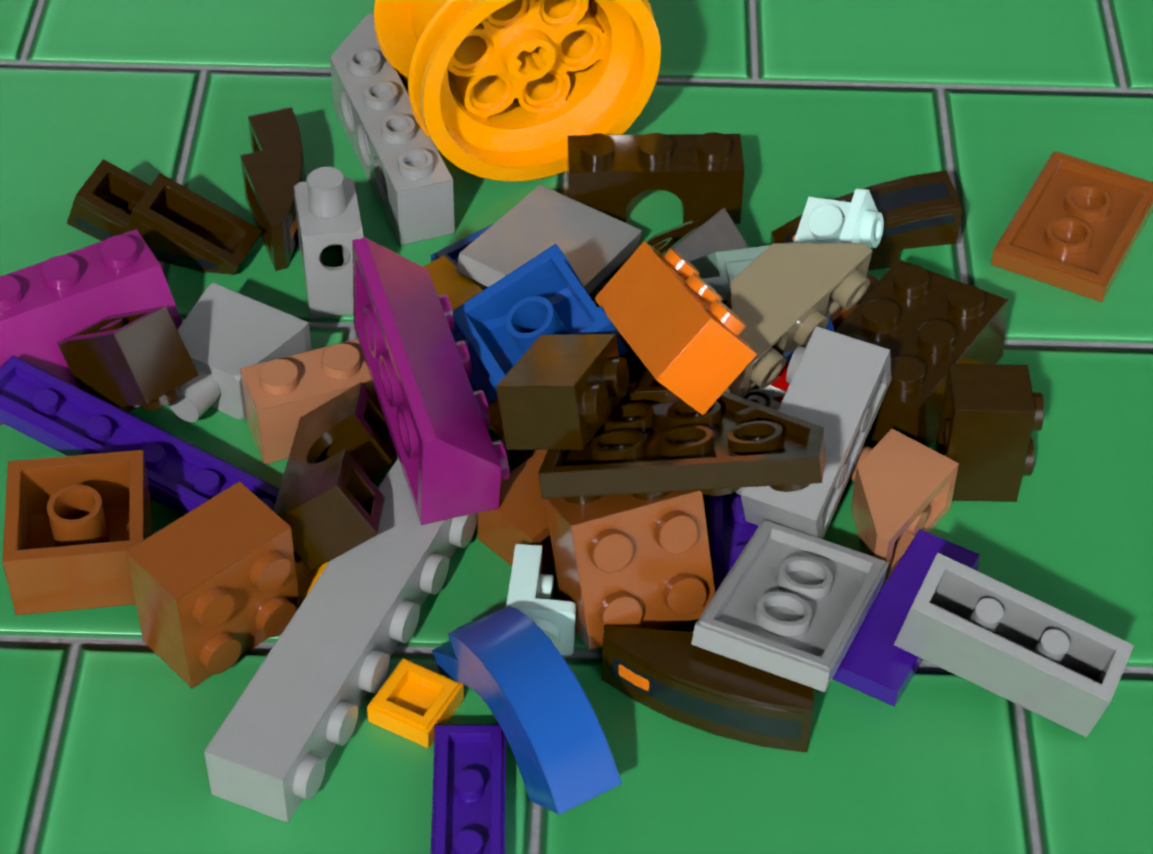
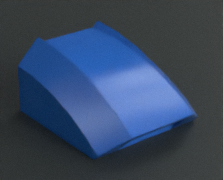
M557 244L552 245L452 311L454 329L451 333L454 341L463 340L465 342L471 360L472 377L469 379L473 391L483 390L487 403L498 402L496 386L540 335L616 334L619 356L628 352L615 326L606 316L602 307H597Z

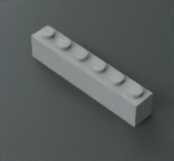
M399 458L396 460L378 487L385 496L378 534L328 563L205 749L204 754L211 795L289 823L303 798L310 800L315 796L322 783L326 761L337 744L343 746L350 739L357 723L358 709L369 692L376 693L379 691L387 676L392 653L399 642L407 643L413 636L418 624L420 608L429 593L436 595L441 590L447 577L449 561L458 547L465 548L469 544L476 528L477 513L421 525Z

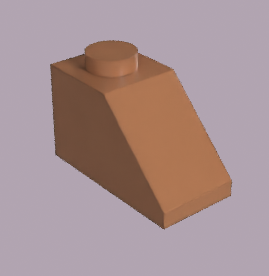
M891 429L874 448L867 446L860 452L850 475V480L855 482L851 513L864 554L889 563L885 581L895 569L919 529L929 533L951 508L959 466L958 462L894 429Z

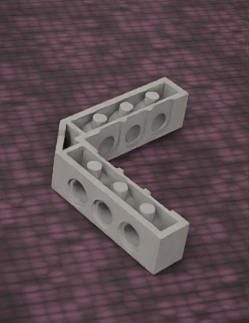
M374 13L367 14L330 56L334 111L399 245L402 246L455 233L453 179L431 137L423 133L415 119L409 100L408 83L398 75L395 68L389 65L381 51L374 29Z

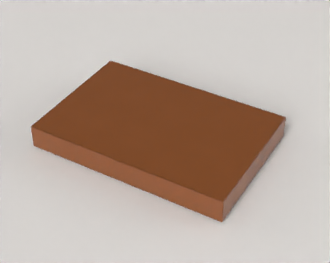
M1053 151L995 246L991 265L1103 302L1153 211V182Z

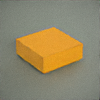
M403 658L367 706L368 722L429 749L434 742L435 725H446L463 702L464 684Z

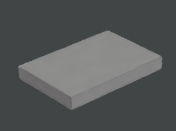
M539 185L459 253L456 271L489 287L552 245L557 244L586 292L590 294L638 248L642 230Z
M762 520L696 622L691 644L826 692L885 582L889 563L768 520Z

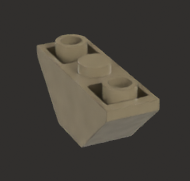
M773 243L730 282L726 306L747 325L740 335L757 354L729 386L731 394L744 398L756 385L761 389L769 386L783 370L787 361L786 357L799 345L807 347L816 326L826 329L829 322L828 318L840 307L849 310L862 298L870 284V280L866 275L873 250L864 243Z

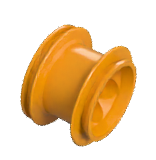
M648 0L374 1V29L378 44L389 65L395 68L398 75L408 83L410 105L419 127L426 136L431 137L437 149L450 162L478 177L496 181L517 182L542 179L567 171L568 135H590L594 133L623 135L645 107L658 77L661 62L660 35Z

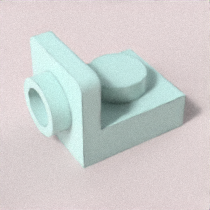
M856 188L851 202L808 197L794 242L810 240L811 243H864L870 249L876 248L883 234V215L881 212H878L870 191L867 189Z
M515 543L506 607H514L527 615L547 635L561 655H572L575 643L576 604L571 601L552 600L554 575L542 574L543 546Z

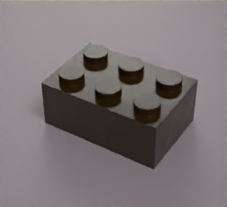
M900 259L894 263L834 331L890 350L892 380L864 444L875 447L891 429H894L927 447L931 446L937 438L949 364H996L1000 360L1004 350L1008 299Z

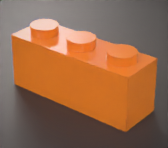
M643 241L597 294L594 300L602 307L606 316L654 378L701 415H704L757 355L740 335L747 325L721 302L723 298L698 276L700 272L681 254L670 248L663 256L646 241Z

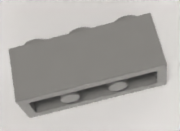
M818 326L815 327L807 347L798 346L795 349L786 374V382L790 384L782 403L773 401L769 408L824 428L827 455L822 483L810 484L804 489L792 492L776 491L770 486L740 488L736 493L741 495L747 522L759 526L762 520H768L820 539L824 538L892 380L889 349Z
M938 552L894 643L895 646L1086 738L1110 704L1134 647L1133 644Z

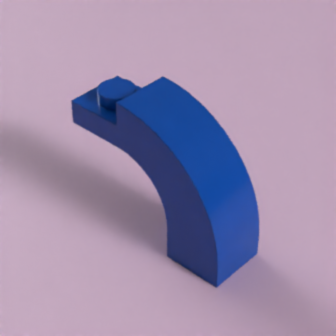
M507 606L477 621L458 627L448 633L451 642L432 650L440 674L472 688L492 711L512 749L530 801L560 815L622 784L606 737L581 685L555 645L527 615L514 607Z

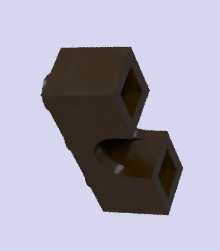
M709 132L705 134L649 133L646 135H605L594 133L590 135H568L567 197L626 223L627 206L636 195L648 190H665L673 193L681 200L683 223L725 208L734 224H740L744 182V163L740 134Z
M363 382L358 383L300 417L273 511L291 526L294 552L311 571L378 534L385 496L370 480L369 476L393 463L395 447L381 405Z

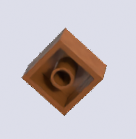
M143 450L8 461L2 562L15 614L27 615L136 605L126 551L153 535V503Z
M240 481L126 551L143 642L191 689L212 675L228 670L238 658L268 638L282 634L300 607L291 526Z
M700 490L672 491L664 497L651 500L637 499L632 494L603 495L595 501L578 504L567 502L564 498L545 499L560 600L571 601L576 604L575 632L589 650L603 647L604 625L662 630L700 618L715 594L703 494Z

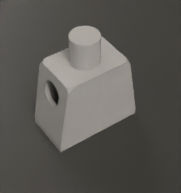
M320 167L308 174L307 181L299 182L294 186L298 241L310 319L353 315L352 240L364 238L354 180L344 177L343 173L336 168ZM341 246L342 265L338 267L324 265L322 250L328 247Z
M212 282L178 329V333L197 370L198 376L178 387L181 396L171 402L169 406L179 418L187 422H196L209 407L238 420L246 419L240 368L312 350L309 322Z

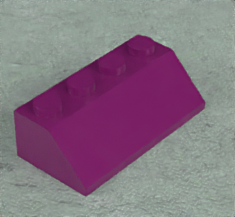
M137 229L0 276V367L14 355L78 387L57 344L58 342L107 316L161 306L167 307L177 330L183 322L161 265Z
M367 238L352 240L354 329L421 525L499 508L501 480L509 478L508 458L502 441L500 439L492 441L487 430L490 427L488 403L483 390L473 391L469 379L472 377V367L469 352L463 340L454 341L451 333L454 329L453 312L447 294L437 295L428 269Z

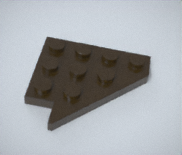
M644 366L637 387L628 388L626 396L620 400L609 415L606 423L600 427L584 450L547 451L538 472L542 499L564 498L567 502L578 504L595 501L603 495L632 494L637 499L651 500L664 497L672 491L700 490L702 493L711 496L731 494L743 487L770 486L773 490L780 492L798 491L808 487L810 484L822 483L827 455L825 432L821 426L726 391L704 415H701L659 383L647 367Z

